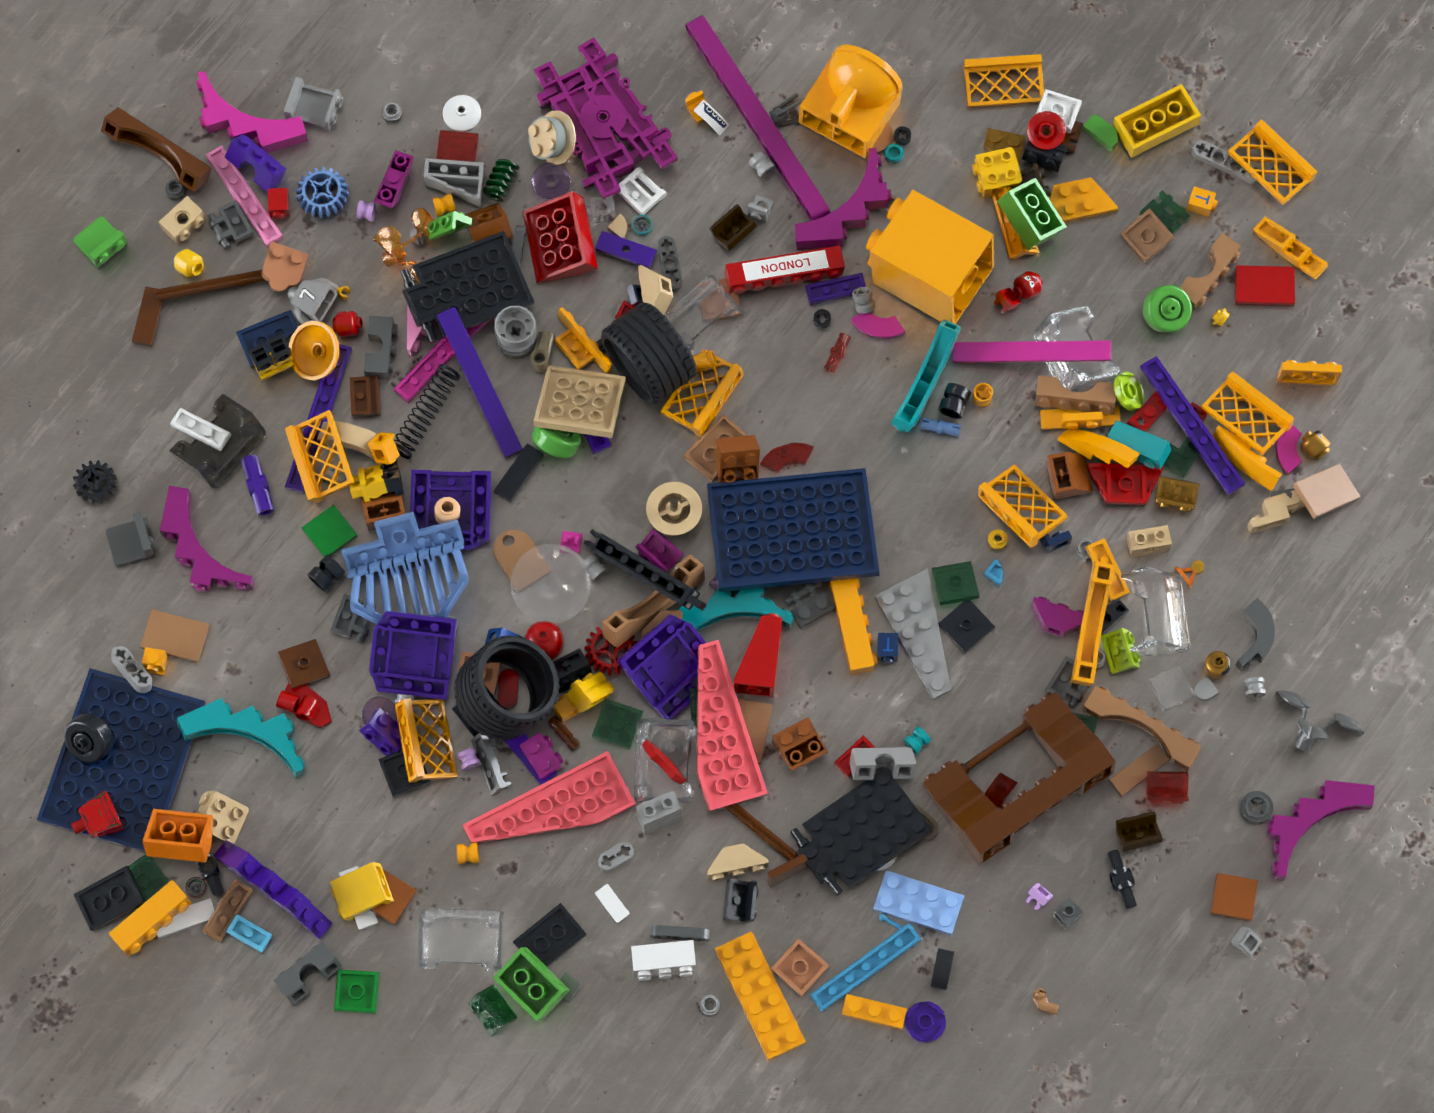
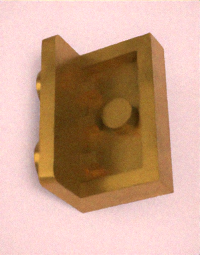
M1160 476L1155 501L1159 502V506L1170 508L1171 505L1179 506V510L1190 511V509H1195L1200 484Z

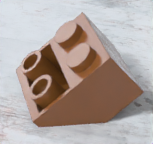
M755 435L716 439L715 458L718 482L732 483L740 480L758 479L760 448Z
M1072 452L1047 456L1046 467L1054 500L1093 493L1085 456Z
M395 491L382 494L378 498H370L371 501L365 502L364 498L361 497L368 531L375 530V521L406 514L402 495L396 496Z
M809 717L772 737L775 748L791 771L828 753Z

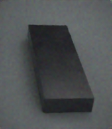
M527 443L494 489V493L511 503L543 458L544 453Z

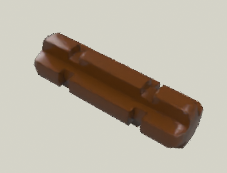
M557 716L550 718L548 721L550 727L555 729V732L564 743H568L567 746L572 751L576 750L580 746V742L573 738V734L563 723L561 724V720Z

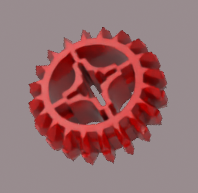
M596 627L597 634L590 632L592 639H586L588 645L584 646V651L588 653L585 654V658L590 659L588 663L590 666L594 665L593 670L595 672L601 669L600 672L603 675L605 671H608V677H612V672H616V676H620L619 670L622 669L617 661L618 655L624 653V650L631 649L638 641H633L635 635H633L618 648L611 644V647L614 649L613 657L609 651L608 640H606L604 646L595 650L598 642L604 638L603 631L600 627ZM598 657L608 658L612 664L602 662Z

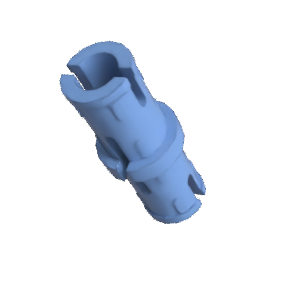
M922 417L920 425L921 430L924 429L937 432L939 435L944 433L959 437L961 424L944 422V419L939 421Z

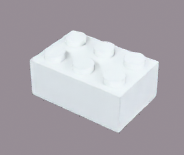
M693 940L631 946L634 979L638 978L639 981L651 980V977L659 976V979H668L672 977L671 975L680 974V977H688L696 972Z

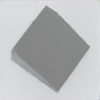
M1244 926L1240 928L1231 940L1234 946L1249 957L1254 954L1263 942L1250 928Z
M565 972L560 980L570 989L563 998L569 1003L582 988V985Z

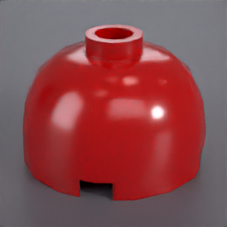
M538 621L532 624L526 632L525 638L539 645L550 656L551 660H554V658L562 653L564 635L554 623Z

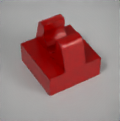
M1010 288L999 290L995 295L994 304L998 305L1001 303L1003 309L1000 311L1001 313L1017 308L1022 303Z

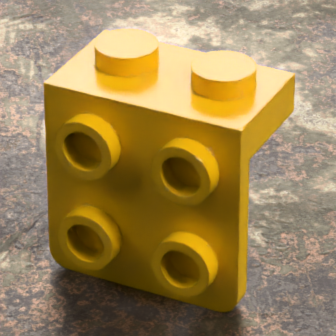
M1012 147L975 155L972 169L974 175L978 176V192H982L984 199L990 198L994 189L1017 185L1022 182L1017 158Z

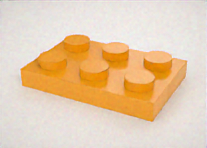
M1288 360L1281 364L1277 374V383L1336 386L1342 373V365H1337L1335 362L1317 364L1314 361L1297 363L1294 360Z

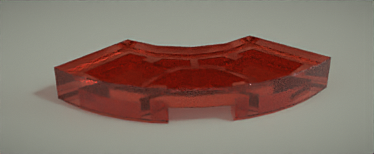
M794 442L776 447L763 458L760 465L776 473H779L782 468L789 464L805 466L814 446Z

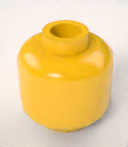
M190 249L180 251L174 258L175 270L188 278L199 275L203 270L202 257Z

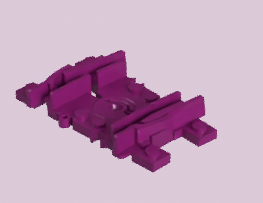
M593 37L578 46V51L587 62L581 67L559 77L550 61L535 68L534 74L544 90L537 95L539 107L544 108L551 105L553 111H562L570 117L576 133L573 155L580 156L582 154L581 159L584 164V170L587 171L588 175L598 171V173L582 180L583 188L585 189L595 184L603 200L621 192L616 178L632 173L634 166L641 160L651 155L660 169L663 170L678 161V157L667 142L672 137L669 129L665 127L658 130L652 121V114L643 116L642 112L646 111V106L641 105L631 89H628L630 88V80L622 78L620 81V74L614 67L618 64L616 54L612 53L606 57V53ZM604 114L607 116V118L605 120H601L599 118L600 115ZM613 134H616L621 141L628 140V147L633 150L628 153L623 142L617 143ZM614 162L616 167L610 169L607 163Z

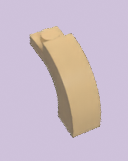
M328 421L323 422L322 430H326ZM334 421L344 448L359 451L373 458L368 442L377 435L376 433L353 424ZM319 432L318 441L321 442L324 432ZM329 435L325 444L332 448L334 438Z

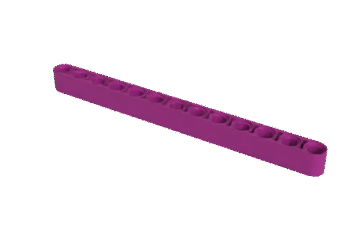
M701 15L686 23L685 28L770 160L775 164L776 169L810 221L830 214L827 203L705 17Z

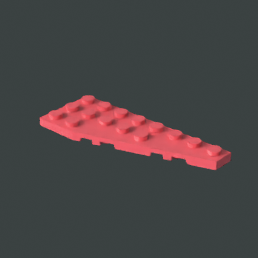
M719 640L698 646L697 776L709 812L768 794Z
M606 751L466 822L462 826L471 843H483L601 824L636 806V803L609 752Z

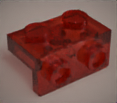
M1147 771V800L1156 804L1163 803V801H1171L1174 804H1182L1184 801H1189L1188 772Z

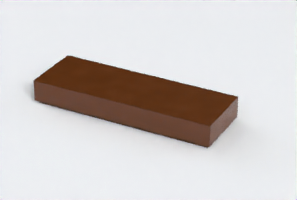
M145 286L132 343L152 347L163 300L158 301L156 299L155 290L157 288Z

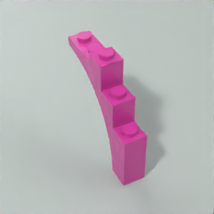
M205 71L197 73L199 80L196 81L199 92L203 91L205 96L201 98L204 108L201 109L202 116L199 119L202 128H207L208 134L227 128L230 138L234 137L235 139L242 134L250 139L255 138L256 144L265 150L266 153L308 141L301 116L290 119L270 120L245 114L229 105L217 94L210 84Z

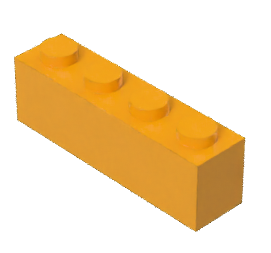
M171 880L108 934L129 957L131 954L137 953L146 941L155 938L157 931L161 927L169 926L173 922V917L178 913H184L192 902L178 885Z

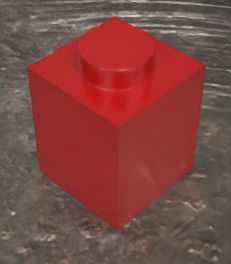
M287 188L267 189L269 216L274 219L290 217Z

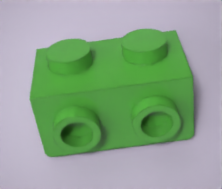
M452 211L430 221L428 239L434 240L443 235L449 236L472 225V218L465 216L462 212Z

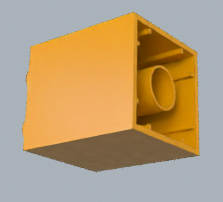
M912 189L905 201L897 198L891 205L887 214V218L891 221L884 232L877 228L868 239L866 249L870 251V257L867 265L872 268L873 284L940 322L944 319L956 324L994 268V234Z

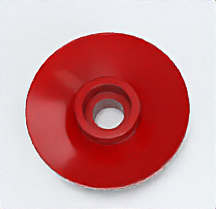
M1043 111L1035 114L1030 119L1027 126V135L1035 147L1050 150L1063 142L1066 135V126L1058 114ZM1048 129L1050 134L1044 135L1042 131Z

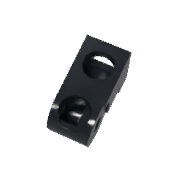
M1119 598L1106 606L1101 636L1106 634L1110 628L1129 612V609Z

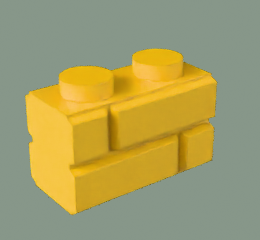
M602 672L594 675L589 673L582 681L578 679L571 684L570 687L572 689L567 693V697L572 703H575L576 708L580 712H584L606 700L614 691V687L609 681H606L607 678Z

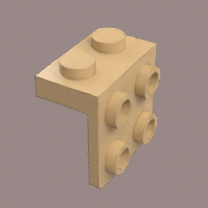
M206 791L201 796L199 809L195 813L213 815L212 836L234 844L249 812L248 807L217 791Z

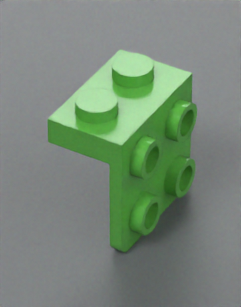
M104 217L96 219L73 239L77 247L97 268L107 262L111 256L127 244L124 234L120 230L116 231Z

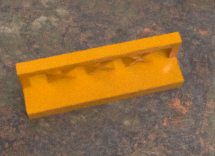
M1019 184L992 190V197L1009 258L1012 260H1016L1024 254L1037 255L1039 253L1038 246L1029 251L1027 250L997 202L1011 188L1020 186Z

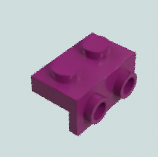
M655 528L650 531L641 544L635 546L640 557L645 560L648 559L653 565L667 573H670L684 556L675 545Z
M539 732L519 746L539 778L543 780L558 769H564L561 764L564 760L558 751L555 753L551 748L554 744L549 736H544Z

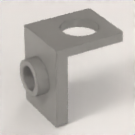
M756 195L753 204L749 203L748 216L754 220L766 222L774 201ZM759 202H764L767 204L768 208L765 209L763 207L757 206V204Z

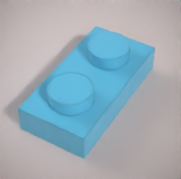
M238 914L226 931L227 934L260 953H263L273 937L271 933Z

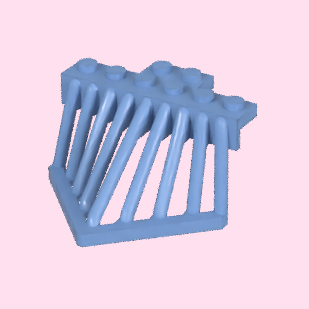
M413 512L374 522L379 540L341 549L347 569V578H353L350 597L351 612L375 624H378L383 617L382 614L374 609V572L378 571L380 578L383 613L387 610L391 611L387 577L388 568H390L394 580L399 612L407 613L399 565L403 566L415 614L423 615L411 562L416 564L429 616L447 618L469 582L460 551L464 549V538L458 519L419 529ZM449 552L454 555L459 572L457 582L454 579L448 556ZM438 555L441 558L450 590L447 598L445 597L436 560ZM424 559H427L429 563L438 598V604L440 606V610L438 611L437 615L433 603V598L430 590ZM361 575H366V606L358 603Z

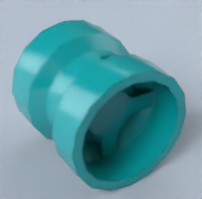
M917 726L913 730V734L906 736L903 742L907 747H912L913 753L917 755L923 745H928L931 742V738L921 727Z

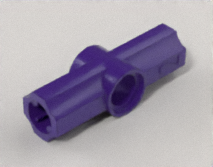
M246 456L241 459L247 478L246 484L250 496L253 498L258 516L269 515L274 512V506L258 456Z

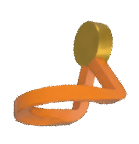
M1196 560L1190 568L1180 569L1177 566L1174 570L1184 578L1191 589L1196 573H1202L1205 567L1202 561ZM1193 571L1189 580L1184 572Z

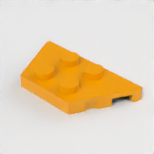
M1092 177L1053 185L1050 201L1064 223L1118 212V206Z

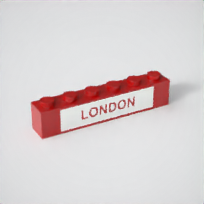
M839 245L726 264L724 275L728 292L741 294L751 289L759 291L769 286L777 288L787 283L799 284L805 280L818 281L823 277L829 276L830 278H836L843 274L845 263Z

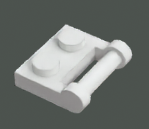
M641 167L636 168L619 183L621 192L618 194L640 215L647 213L667 195V192L664 189H660L644 173ZM639 178L655 195L653 197L649 195L635 180Z

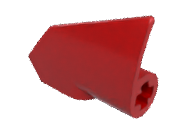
M288 682L285 691L282 690L276 702L277 708L293 713L299 720L319 728L332 723L327 701L309 686L305 685L292 690Z

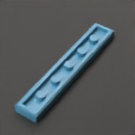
M909 922L809 996L820 1011L823 1012L921 941V937Z

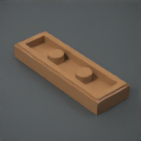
M1156 744L1109 779V782L1122 797L1169 762L1170 759Z
M234 879L202 932L217 942H221L230 924L240 912L253 890L239 880Z

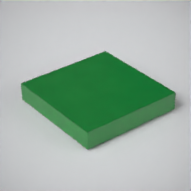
M334 504L301 527L323 557L326 554L329 556L333 555L358 537L357 533Z
M337 970L334 1011L376 1014L379 972Z

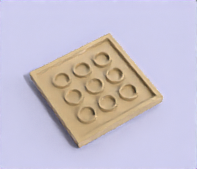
M548 365L533 426L612 438L626 377Z

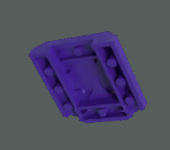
M411 469L410 512L414 513L418 528L422 529L439 524L434 516V507L439 499L451 497L460 505L458 522L464 538V549L460 551H470L489 542L492 472H448Z
M387 610L373 630L369 671L376 685V690L379 692L447 700L451 684L457 619Z
M669 614L617 661L621 669L655 712L665 722H669L698 696V646L706 642L691 623Z

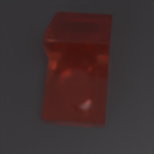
M1000 772L986 790L985 795L995 806L1001 808L1018 782Z

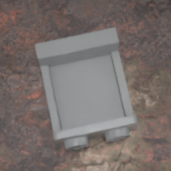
M295 77L283 111L285 119L301 116L303 124L330 131L331 125L336 123L337 108L341 107L343 97H341L339 89H335V92L304 84L303 79Z
M674 791L665 793L636 807L639 813L637 820L645 836L682 820V808Z

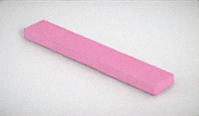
M221 145L207 153L206 158L268 248L271 241L276 243L283 239V235L238 168L224 158L226 150Z

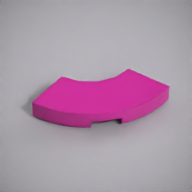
M869 312L858 314L851 319L852 324L868 336L891 339L905 334V330L895 316L880 318Z
M1294 425L1276 442V456L1280 467L1286 475L1290 474L1302 463V459L1297 452V443L1302 433Z

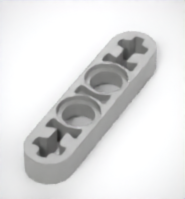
M1198 140L1194 143L1192 155L1197 160L1249 184L1259 183L1247 171L1243 174V167L1237 171L1231 168V164L1236 161L1227 153L1228 151L1204 140ZM1200 147H1203L1204 151L1198 153V149H1200ZM1211 150L1212 152L1210 158H1208L1207 156L1209 154V151ZM1216 154H1221L1224 157V160L1222 162H1216L1213 159V156ZM1250 162V166L1253 169L1261 170L1260 166Z

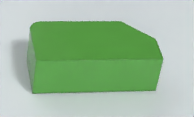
M1093 114L1083 125V132L1112 152L1118 144L1116 128L1096 114Z

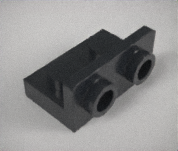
M580 648L553 661L559 677V693L570 689L571 684L576 680L580 679L582 681L587 674L592 673L590 664Z

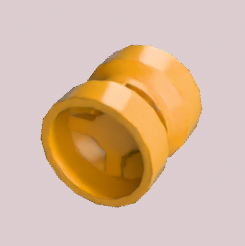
M451 193L446 194L442 198H432L437 217L442 216L446 212H456Z
M979 383L975 386L972 401L977 407L985 408L990 405L993 396L992 387L987 383Z
M471 843L469 847L464 844H457L458 865L465 864L466 862L479 863L477 843Z

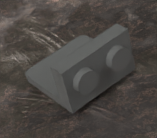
M141 512L133 514L135 521L106 530L116 566L154 556L152 549L155 547L153 536L148 535L147 531L150 529L147 517L143 518Z

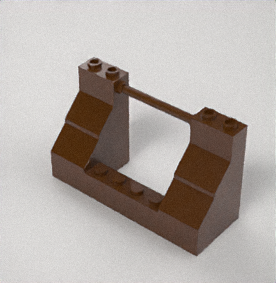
M1057 691L1053 694L1049 692L1040 699L1041 702L1037 705L1031 704L1024 710L1023 724L966 763L959 764L957 760L954 762L948 761L941 766V771L936 774L932 772L924 778L923 788L979 866L1012 844L1014 835L1062 801L1074 793H1077L1080 797L1113 774L1115 759L1101 740L1070 711ZM1031 730L1058 767L1051 772L1053 775L1049 778L1043 777L1039 779L1033 789L1030 791L1025 789L1019 793L1017 800L1014 802L1009 800L1003 804L1000 811L967 775L969 773L968 770L1025 731L1029 732Z

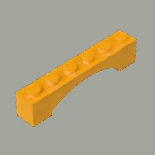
M1097 561L1092 565L1070 683L1089 687L1094 684L1102 626L1116 565Z

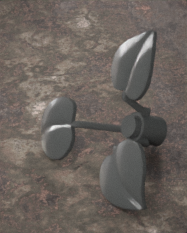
M1276 691V694H1279L1287 703L1301 708L1303 712L1302 718L1297 721L1300 728L1298 730L1299 735L1294 742V745L1302 751L1308 752L1313 742H1317L1318 739H1328L1329 736L1326 731L1334 723H1339L1349 730L1362 732V734L1365 733L1354 719L1341 713H1335V718L1321 729L1305 720L1307 708L1311 707L1305 698L1291 691Z

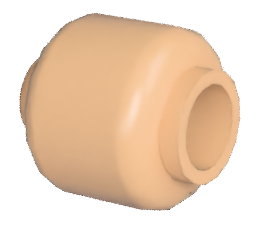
M451 497L439 499L434 507L436 521L441 524L456 519L459 520V503Z

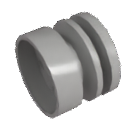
M509 306L498 313L495 319V334L499 349L511 357L527 355L534 349L537 340L536 321L533 314L527 308Z

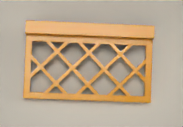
M1042 55L964 59L963 70L965 74L967 108L1040 103L1044 94ZM1029 69H1037L1038 76L1034 81L1025 75ZM1011 70H1015L1020 74L1015 82L1006 76ZM990 72H997L1001 76L995 84L987 78ZM969 73H977L982 79L975 85L969 80ZM1022 77L1031 83L1025 91L1016 85ZM1003 78L1012 85L1006 92L997 86ZM983 80L993 86L987 94L978 88ZM1032 86L1039 90V98H1032L1027 94ZM1013 87L1022 93L1018 99H1012L1007 95ZM994 88L1003 95L996 101L988 96ZM975 90L984 96L980 102H971V94Z
M1262 119L1227 152L1282 205L1288 202L1305 185H1309L1318 172ZM1255 135L1260 140V145L1250 144V138ZM1238 148L1247 149V156H1239L1235 151ZM1250 149H1260V157H1250ZM1263 149L1271 150L1274 153V158L1264 157ZM1250 161L1261 162V170L1253 169L1250 166ZM1264 162H1274V170H1264ZM1277 163H1285L1288 166V171L1278 170ZM1264 174L1275 175V183L1267 182L1264 179ZM1278 175H1288V183H1278ZM1291 176H1299L1303 182L1292 184ZM1278 187L1289 188V194L1284 198L1278 192Z
M716 356L717 365H714L713 368L696 370V373H701V381L691 383L689 380V384L685 383L672 393L660 411L662 415L694 431L695 435L699 437L707 431L744 376L741 366L736 363L733 365ZM723 366L729 368L726 374L718 376L716 368ZM714 369L716 377L704 380L703 372ZM717 381V388L707 392L706 384ZM703 385L705 393L694 395L692 387ZM690 388L691 396L680 399V392ZM706 397L707 403L705 406L696 407L695 400ZM693 400L694 408L683 411L681 403ZM679 404L681 412L674 414L668 412L672 405ZM696 413V419L692 424L685 421L684 415Z
M1233 371L1227 376L1224 383L1201 405V409L1262 455L1285 432L1292 428L1294 417ZM1227 387L1233 392L1234 397H1223L1222 391ZM1234 401L1235 409L1224 410L1223 402ZM1237 401L1247 402L1249 409H1238ZM1212 402H1220L1221 410H1213L1209 405ZM1250 413V421H1240L1239 414ZM1253 413H1261L1264 415V420L1254 421ZM1225 414H1236V422L1227 421ZM1276 424L1281 428L1278 432L1269 433L1268 425ZM1254 425H1265L1266 433H1255ZM1240 426H1251L1252 433L1244 434ZM1267 437V444L1264 447L1256 443V438Z
M328 410L296 426L290 425L285 428L308 501L319 503L323 501L324 497L354 484L331 411ZM327 418L328 426L326 430L318 428L321 420ZM308 426L313 428L309 439L304 437L302 429ZM317 430L324 432L320 444L313 441ZM329 435L334 438L332 448L324 446ZM312 443L319 446L315 456L309 453ZM323 448L330 450L326 462L319 459ZM334 453L340 456L338 466L330 464ZM317 461L324 463L321 474L315 472ZM329 466L336 469L332 480L325 477ZM340 471L344 472L347 481L341 484L336 482ZM323 479L330 481L328 489L322 492L320 487Z
M1015 464L990 482H984L979 485L978 497L1030 548L1037 545L1040 538L1068 519V515ZM1014 472L1019 477V481L1007 480V478ZM996 484L1005 485L1004 492L995 491L992 487ZM1007 485L1019 486L1018 493L1007 492ZM1021 486L1030 487L1033 493H1021ZM1006 497L1018 498V505L1009 504L1006 501ZM1020 498L1032 499V506L1020 505ZM1034 499L1043 500L1046 503V507L1034 506ZM1019 511H1031V518L1022 517ZM1034 511L1045 512V519L1033 518ZM1048 512L1057 513L1060 517L1056 520L1048 519ZM1033 523L1045 524V528L1038 532L1033 528Z
M405 698L395 704L409 783L419 780L458 777L444 700H411V698ZM432 705H438V716L429 710ZM412 706H418L423 711L420 717L413 713ZM425 714L434 720L431 726L422 720ZM436 723L442 727L443 733L441 736L432 729ZM418 724L427 730L423 737L417 732L416 726ZM429 733L437 739L434 746L425 739ZM422 743L430 749L427 756L420 751ZM439 743L446 747L447 752L445 755L436 749ZM432 753L441 759L438 765L429 759ZM443 762L449 766L450 773H445L440 768ZM425 763L434 769L431 774H425L423 767Z

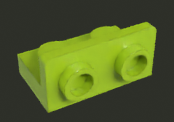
M1120 628L1101 636L1112 674L1115 675L1131 668H1140V656L1134 649V636L1129 630Z

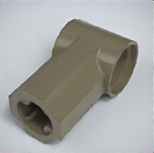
M548 331L538 332L534 351L531 354L532 369L537 373L547 371L555 335ZM538 359H543V360H544V362H542V363H537V362H535V361L538 360Z

